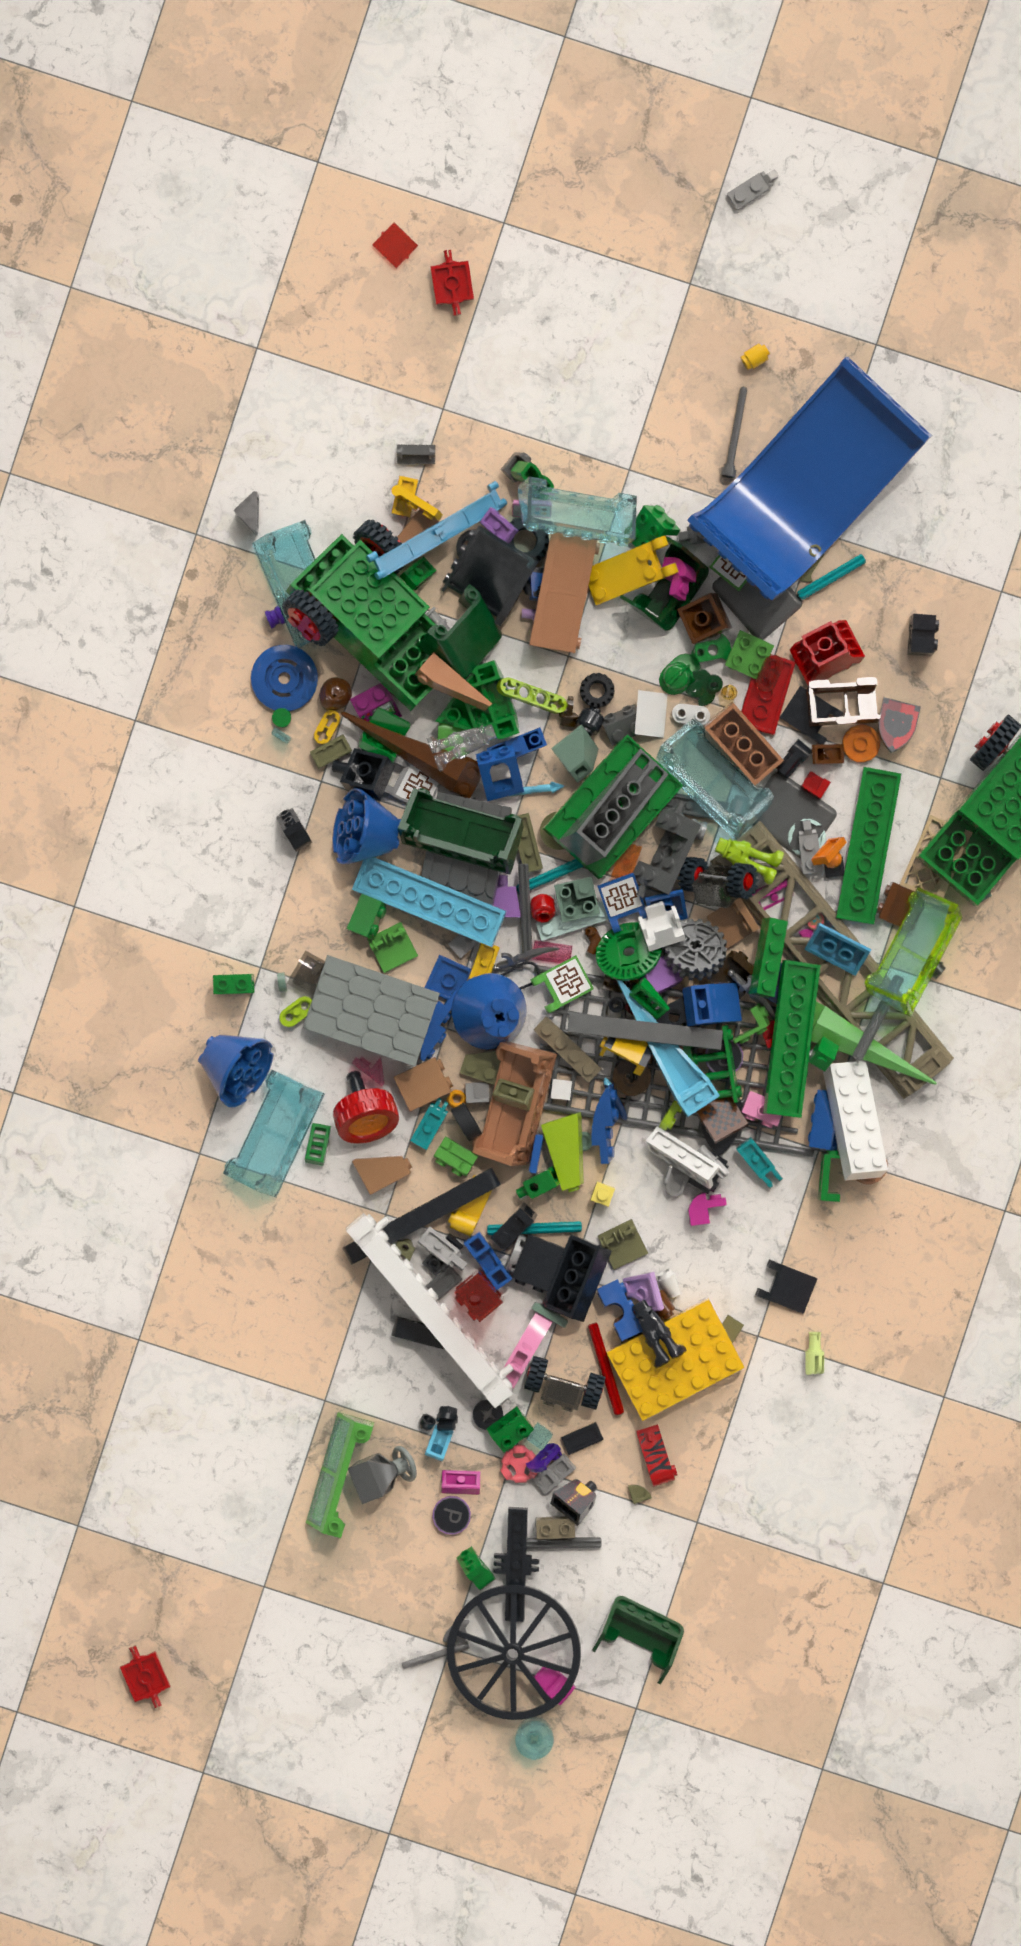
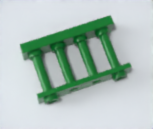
M728 1025L722 1026V1040H724L726 1051L697 1055V1053L694 1054L693 1047H682L685 1054L696 1065H699L701 1062L727 1059L729 1070L705 1073L709 1080L730 1078L732 1089L717 1091L720 1096L716 1099L733 1097L735 1103L740 1101L742 1089L737 1084L731 1046L733 1032L732 1029H729Z

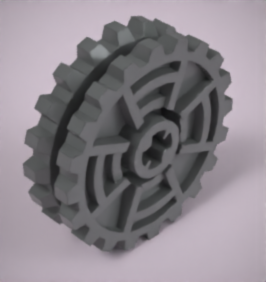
M688 919L686 923L680 921L686 940L664 947V959L668 960L667 966L672 967L674 974L680 973L681 978L687 976L689 980L697 978L698 981L702 980L703 977L711 978L712 973L717 974L719 972L718 967L722 968L724 965L723 961L726 960L727 948L725 946H727V941L723 939V932H718L719 927H712L709 921L703 923L702 919L697 921Z

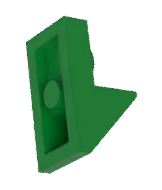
M423 556L404 571L400 577L412 590H417L437 570Z

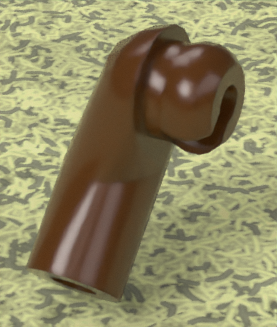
M589 926L585 929V935H587L590 941L586 952L595 955L596 948L601 941V936L595 927Z

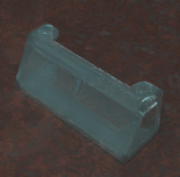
M306 520L270 532L252 543L292 640L298 649L314 642L304 638L302 632H298L296 630L297 627H293L286 618L287 615L283 612L282 603L290 596L286 592L289 585L316 559L308 542L312 531Z
M692 718L660 746L656 761L684 785L682 789L734 840H737L771 806L774 796L768 788H757L704 737V726Z
M272 1069L265 1080L266 1087L269 1088L237 1158H232L226 1162L223 1174L260 1193L277 1197L325 1093Z

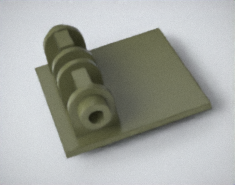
M632 1219L597 1235L602 1247L612 1251L609 1261L614 1270L648 1254Z

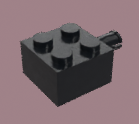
M354 748L348 763L335 760L332 764L333 772L343 774L340 783L348 792L353 788H358L378 800H381L395 768V765L388 756Z

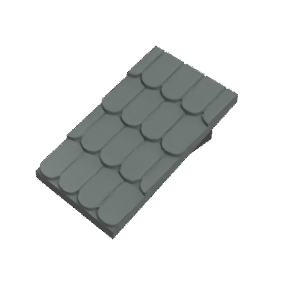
M327 955L303 1028L416 1066L440 993Z

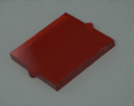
M395 222L385 232L382 231L381 236L372 244L395 268L405 259H409V255L418 247Z

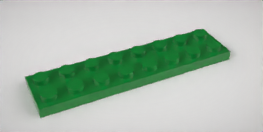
M863 767L836 918L874 925L901 773Z
M782 960L763 1113L802 1118L821 965Z

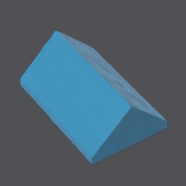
M817 923L804 949L855 976L871 952L870 948L821 923Z

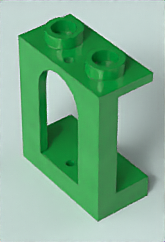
M254 974L213 975V994L255 993Z
M826 1150V1153H821L818 1199L821 1201L840 1202V1194L838 1192H828L831 1158H840L838 1150Z

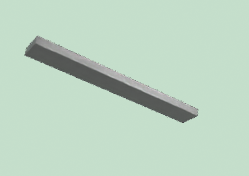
M569 1013L567 1033L721 1050L723 1034L722 1030Z

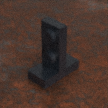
M523 1202L512 1216L491 1236V1239L505 1251L535 1221L538 1214Z

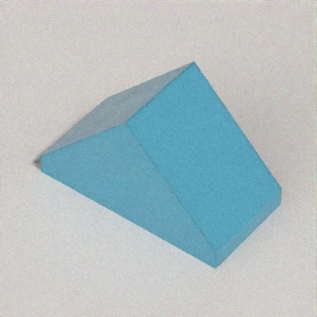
M436 1424L425 1455L443 1461L454 1431H438Z

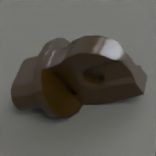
M568 696L566 711L559 713L561 726L575 727L576 719H578L579 715L573 712V696Z

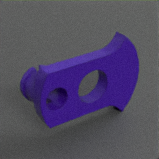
M555 1443L546 1444L532 1461L526 1463L527 1468L533 1473L547 1470V1465L551 1460H557L560 1458L559 1456H562L561 1448Z

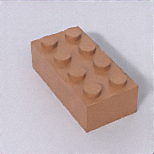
M733 702L729 703L703 726L755 786L784 761Z

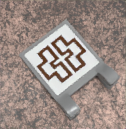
M397 755L394 762L403 766V769L394 787L387 784L384 792L408 803L413 788H424L430 791L434 798L440 784Z

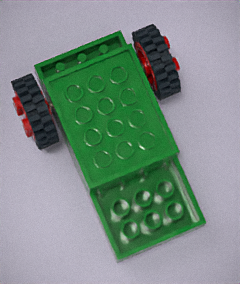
M369 519L353 533L355 545L341 534L289 585L286 592L290 596L282 603V609H284L283 612L287 615L286 618L293 627H297L296 630L298 632L301 631L302 636L310 642L313 641L315 645L325 646L334 637L406 708L412 711L433 690L427 684H422L415 673L430 657L418 645L427 631L436 624L425 614L430 606L397 576L406 565L380 580L375 577V573L378 570L373 561L370 563L367 561L366 556L375 551L378 557L401 545L402 542L398 540L397 536L394 537L392 535L393 532L388 530L386 526Z
M1009 714L1000 723L997 721L993 723L987 730L989 735L987 737L984 736L974 746L976 751L970 758V761L984 771L1001 754L1002 756L917 855L921 862L946 881L973 906L980 904L1012 864L1021 857V733L1011 745L1009 744L1021 728V724ZM965 829L973 832L967 846L963 850L962 857L953 861L957 847L964 845L966 842ZM957 861H960L956 869L955 864Z

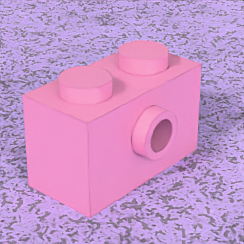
M749 1090L741 1112L745 1113L744 1117L752 1121L755 1118L762 1120V1125L770 1128L773 1125L778 1126L782 1115L763 1113L765 1096Z

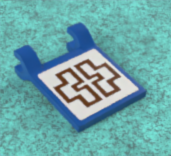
M634 873L597 885L614 933L621 931L618 923L619 918L639 912L643 919L647 918L643 899L636 895L639 887Z

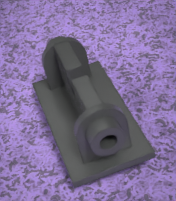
M397 444V464H435L436 445Z

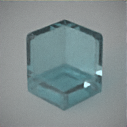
M537 1422L533 1427L534 1431L526 1437V1440L540 1450H543L552 1438L553 1432Z

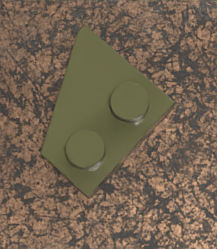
M496 1051L465 1055L460 1073L495 1085L501 1061L497 1059Z

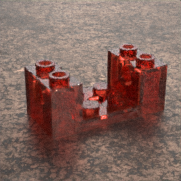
M480 1268L476 1269L455 1287L456 1296L454 1298L461 1306L465 1304L469 1310L467 1314L473 1321L477 1319L481 1322L504 1302V1296L499 1290L495 1289ZM476 1295L480 1299L478 1301H472L470 1297Z

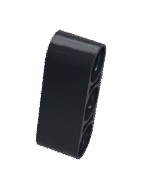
M396 1317L392 1336L445 1349L424 1323Z

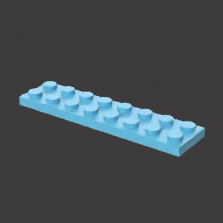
M376 857L363 860L352 888L356 892L382 901L490 947L494 945L507 912Z

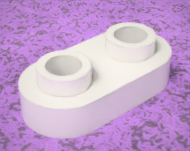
M678 704L672 710V717L678 723L702 726L709 721L710 712L704 706ZM684 710L685 716L680 717L678 711ZM697 713H704V718L699 719Z

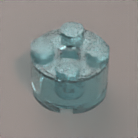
M542 1718L523 1720L518 1725L515 1734V1743L518 1751L526 1758L532 1760L546 1756L551 1751L554 1743L553 1730L550 1724ZM531 1735L534 1737L538 1735V1741H531Z

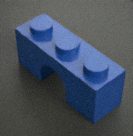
M480 1231L464 1241L465 1246L482 1267L496 1290L513 1279Z
M617 1279L596 1290L604 1308L617 1305L623 1310V1318L613 1324L621 1343L642 1333L637 1318L634 1316L632 1308L634 1304L631 1299L627 1300L625 1295L627 1290L623 1282L619 1283Z

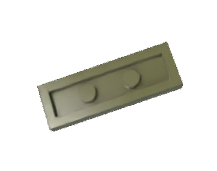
M529 813L518 815L523 820L524 825L518 847L522 864H528L529 872L543 869Z

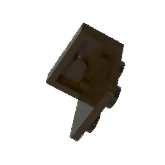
M731 950L726 956V960L723 961V967H718L719 972L717 974L712 973L711 978H708L711 984L736 983L728 975V971L732 969L745 981H748V976L753 974L754 964L751 965L747 961L748 957L743 952Z

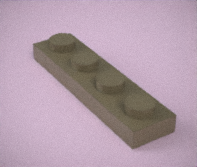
M547 1016L533 1029L588 1083L602 1070Z

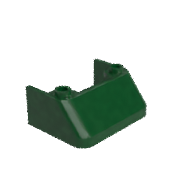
M666 536L670 547L666 550L665 557L679 558L690 565L696 573V582H689L686 600H678L669 594L671 582L665 578L657 582L649 596L640 593L633 601L623 595L620 596V599L658 627L668 631L674 627L680 618L677 609L691 602L708 577L709 568L685 546Z
M618 1596L612 1603L598 1632L592 1651L596 1652L602 1640L607 1643H613L618 1636L652 1652L651 1662L656 1667L662 1669L657 1682L661 1685L673 1665L684 1634V1628L680 1623L625 1596Z

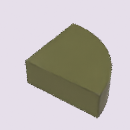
M636 1484L627 1485L634 1504L652 1498L644 1487Z

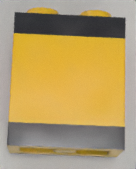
M604 1037L599 1046L602 1048L600 1056L603 1057L605 1051L608 1050L637 1065L633 1073L639 1076L652 1055L647 1042Z

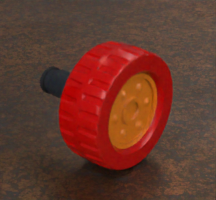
M359 1071L349 1072L346 1078L351 1094L342 1098L333 1109V1119L339 1137L346 1142L354 1144L368 1143L385 1137L396 1128L399 1122L398 1109L392 1094L378 1088L365 1089L361 1073Z

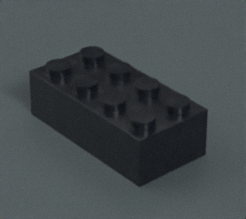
M570 1234L542 1306L571 1319L584 1322L612 1251L584 1238Z

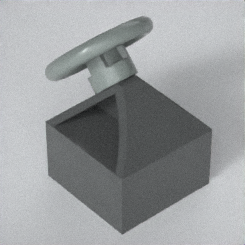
M396 1446L393 1449V1461H389L383 1455L377 1453L358 1460L348 1468L362 1504L383 1497L392 1490L398 1475L408 1482L415 1480L417 1476L416 1465L411 1454L404 1447Z

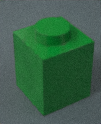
M823 1036L813 1048L809 1063L825 1072L835 1060L839 1045Z

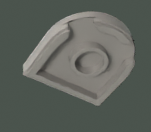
M520 1234L506 1269L508 1272L514 1273L527 1239L525 1235Z

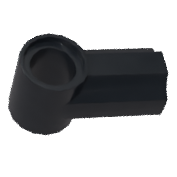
M800 739L787 751V755L783 758L784 761L776 767L786 778L791 776L800 763L802 764L812 753V750Z

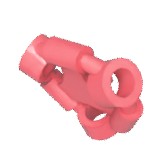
M515 1445L512 1449L505 1452L501 1460L502 1469L500 1471L506 1480H512L515 1483H527V1480L534 1479L537 1473L529 1471L528 1475L524 1473L526 1463L532 1461L536 1455L532 1450L527 1449L525 1445ZM513 1453H525V1456L515 1458ZM507 1465H512L516 1471V1474L514 1476L508 1469Z

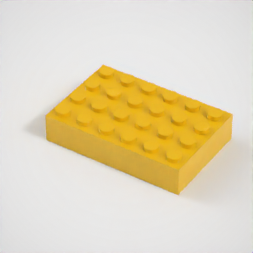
M709 1298L663 1321L670 1328L671 1337L675 1343L684 1345L687 1351L679 1357L672 1359L664 1342L659 1340L660 1345L671 1360L660 1368L656 1369L654 1367L655 1355L652 1348L645 1343L643 1333L607 1350V1355L642 1421L745 1368Z

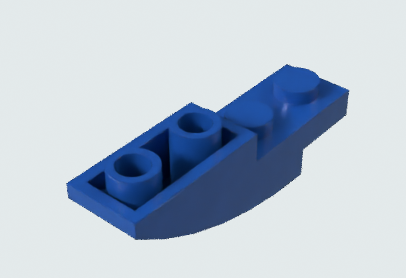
M454 989L449 996V1000L447 999L444 1004L437 1000L420 1051V1059L423 1061L426 1058L430 1059L435 1052L433 1048L436 1043L440 1044L447 1035L444 1033L446 1029L440 1024L442 1022L445 1024L451 1016L449 1012L452 1009L457 989Z
M609 1084L600 1097L592 1123V1146L599 1145L601 1164H609L615 1155L614 1146H611L613 1129L610 1126H613L619 1119V1111L615 1109L617 1091L614 1090L613 1084Z

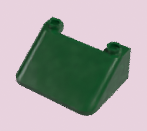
M470 584L458 600L468 610L449 631L443 625L432 626L418 645L429 656L433 653L436 654L463 679H466L472 673L474 668L479 665L502 637V632L499 626L494 623L495 619L482 596Z

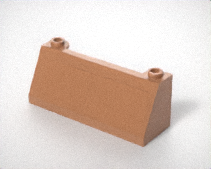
M552 530L529 645L575 653L576 649H580L582 638H578L585 599L594 554L598 555L600 543H597L596 538Z
M500 1042L496 1049L497 1059L501 1062L494 1089L500 1078L533 1088L535 1091L529 1111L495 1101L492 1096L483 1133L474 1138L472 1153L509 1166L528 1165L557 1054L512 1042Z

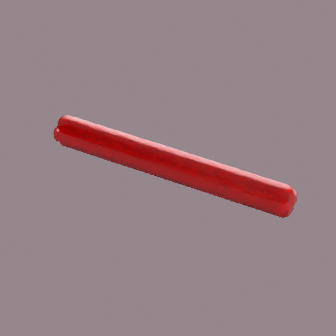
M597 1322L588 1325L602 1375L606 1377L605 1385L614 1414L620 1415L624 1413V1409Z

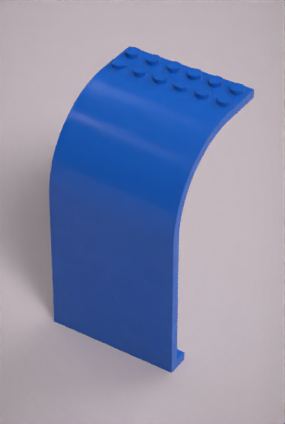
M845 357L833 373L750 465L716 499L687 519L690 523L689 527L696 533L700 532L704 536L703 540L708 545L715 546L718 549L717 553L723 559H728L732 562L731 566L737 572H742L749 584L752 586L756 585L761 590L760 594L764 598L774 600L789 589L835 543L933 435L853 360ZM819 545L821 547V551L819 552V549L817 547L812 548L811 546ZM809 549H812V553L817 555L815 557L811 556Z

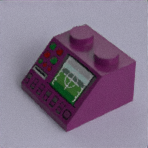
M382 683L350 699L359 718L368 722L377 708H382L400 718L402 717L389 690Z

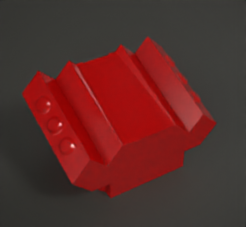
M839 620L835 623L830 621L801 636L802 640L796 642L789 649L807 685H809L810 681L828 680L834 674L849 669L852 664L860 663L865 658L847 620Z

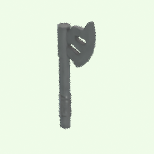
M463 1620L460 1626L461 1631L466 1632L465 1628L469 1624V1620ZM451 1627L446 1631L443 1641L446 1643ZM457 1636L458 1644L455 1646V1653L469 1649L468 1641ZM447 1648L402 1662L403 1669L446 1656Z

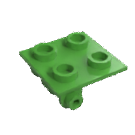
M740 630L725 666L759 681L774 645Z
M402 922L377 933L375 937L373 936L372 940L367 938L384 973L418 956Z

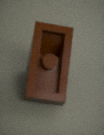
M843 744L812 745L813 765L844 763Z

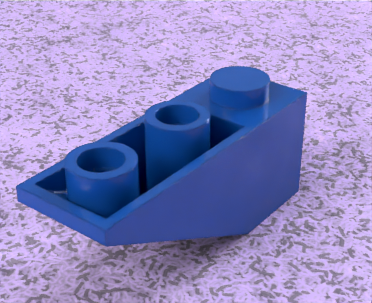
M817 1090L814 1097L815 1110L811 1116L812 1130L808 1135L809 1147L837 1151L838 1144L827 1090Z

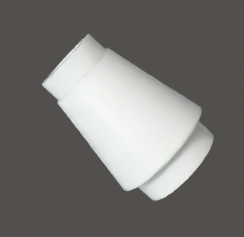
M671 1268L657 1274V1281L670 1298H675L681 1294L675 1272Z

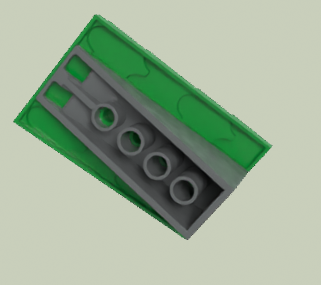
M627 734L542 829L596 878L600 879L684 785Z

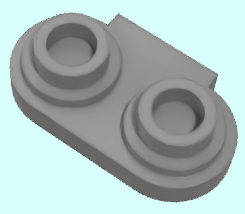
M669 1164L663 1182L666 1184V1191L671 1196L681 1195L684 1192L689 1176Z

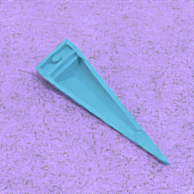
M617 980L637 1021L658 1023L646 1009L629 995L630 990L623 981ZM647 1042L675 1101H677L686 1117H689L720 1096L709 1078L678 1045Z

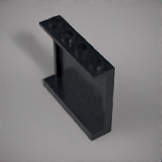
M479 525L476 531L471 530L466 538L469 542L467 546L464 544L458 554L461 557L459 560L456 558L450 568L453 571L451 574L448 572L443 580L445 585L442 591L444 592L449 587L462 595L470 584L480 593L490 612L497 616L494 623L501 627L536 568L538 561Z

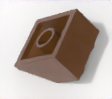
M709 593L677 609L692 644L710 639L732 629L717 593Z

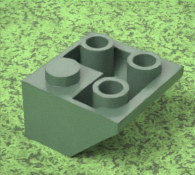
M582 725L551 748L577 783L593 771L599 750Z
M592 877L554 885L563 923L600 914Z

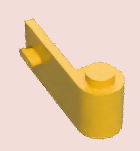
M492 1190L459 1207L456 1213L452 1212L448 1223L451 1224L450 1228L471 1237Z

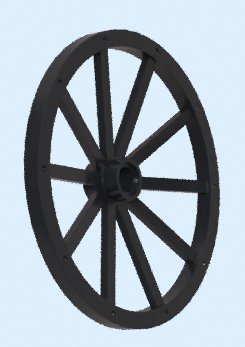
M501 1585L478 1594L459 1612L449 1632L447 1661L456 1687L474 1707L493 1717L507 1720H523L549 1711L567 1695L579 1672L581 1643L578 1630L570 1614L552 1596L526 1585ZM511 1593L510 1643L483 1604L484 1600L496 1595ZM517 1593L535 1597L546 1603L518 1643H516ZM478 1606L504 1647L459 1630L463 1620L474 1607ZM550 1607L553 1608L562 1618L569 1632L522 1647ZM457 1636L502 1654L457 1666L455 1656ZM569 1638L572 1641L573 1660L571 1668L524 1654ZM508 1650H516L518 1657L511 1658L508 1655ZM504 1660L478 1697L466 1686L459 1673ZM522 1660L568 1674V1679L561 1690L553 1698H550ZM509 1664L511 1711L495 1708L482 1701ZM516 1664L546 1703L529 1710L517 1711Z

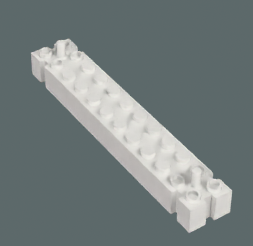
M365 1213L361 1214L346 1227L347 1233L360 1246L363 1252L485 1395L493 1407L499 1406L513 1394L511 1389L513 1387L512 1383L506 1377L514 1370L513 1367L508 1364L500 1371L493 1361L489 1363L487 1353L481 1346L477 1348L474 1345L476 1342L469 1332L465 1334L462 1330L463 1325L456 1317L453 1319L450 1316L451 1312L444 1302L440 1304L437 1301L439 1298L432 1288L427 1289L425 1279L419 1273L416 1275L412 1271L414 1268L407 1258L405 1260L401 1258L399 1248L395 1244L391 1245L388 1242L389 1237L383 1231V1228L390 1223L389 1219L384 1217L377 1223L370 1214L367 1216Z

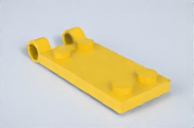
M666 536L656 538L646 544L592 565L588 586L595 605H600L678 573L676 563L661 568L656 554V550L669 545Z

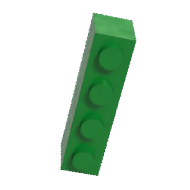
M771 917L762 919L749 994L765 998L775 997L788 921Z

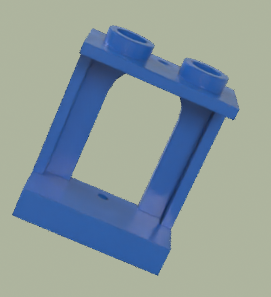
M513 745L502 746L498 749L475 754L487 801L524 792ZM500 762L508 765L511 777L492 782L491 767Z

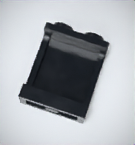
M528 1234L512 1278L515 1279L514 1282L523 1286L526 1283L533 1286V1290L541 1293L544 1290L548 1291L564 1247Z

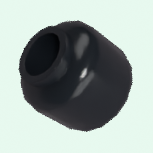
M596 707L584 708L579 714L576 726L582 725L589 736L596 735L600 731L604 717Z

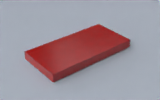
M770 654L760 680L758 681L751 677L741 712L758 731L775 735L795 667V661Z

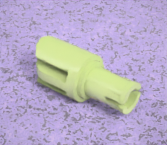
M809 1332V1349L805 1351V1373L807 1375L824 1374V1351L821 1349V1332Z

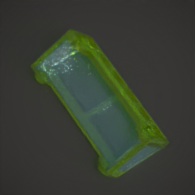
M919 887L909 896L910 909L876 973L869 974L864 983L869 994L910 1017L962 920L958 904Z

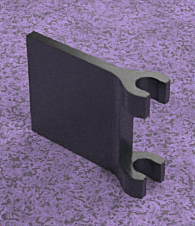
M800 686L781 714L780 719L809 736L820 745H824L827 738L818 733L822 726L809 727L806 689ZM815 695L817 718H828L830 714L834 717L844 715V712Z
M769 1259L766 1266L777 1272L769 1292L757 1288L755 1295L804 1314L818 1278Z

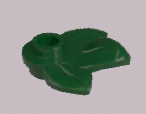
M695 670L692 672L695 681L687 687L685 692L692 697L698 698L699 706H706L714 700L715 694L722 689L723 681L720 676L716 674L711 675L707 670ZM712 682L717 683L715 687L710 686Z

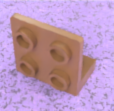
M741 898L731 900L707 916L711 926L719 927L718 932H723V939L727 941L726 948L731 947L760 929Z

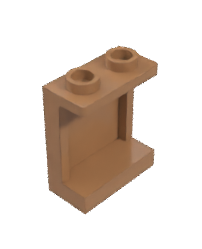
M434 1057L394 1076L409 1111L452 1092L451 1087H453L449 1076L445 1077L442 1072L445 1067L441 1059L437 1060Z

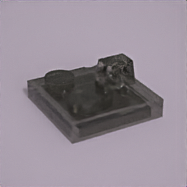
M305 950L287 984L313 998L325 961Z

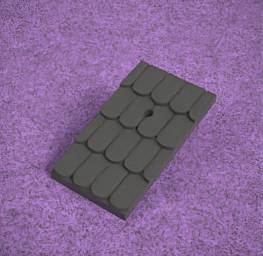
M441 792L437 793L436 799L501 818H505V816L512 813L511 807ZM426 851L422 877L494 905L500 872Z

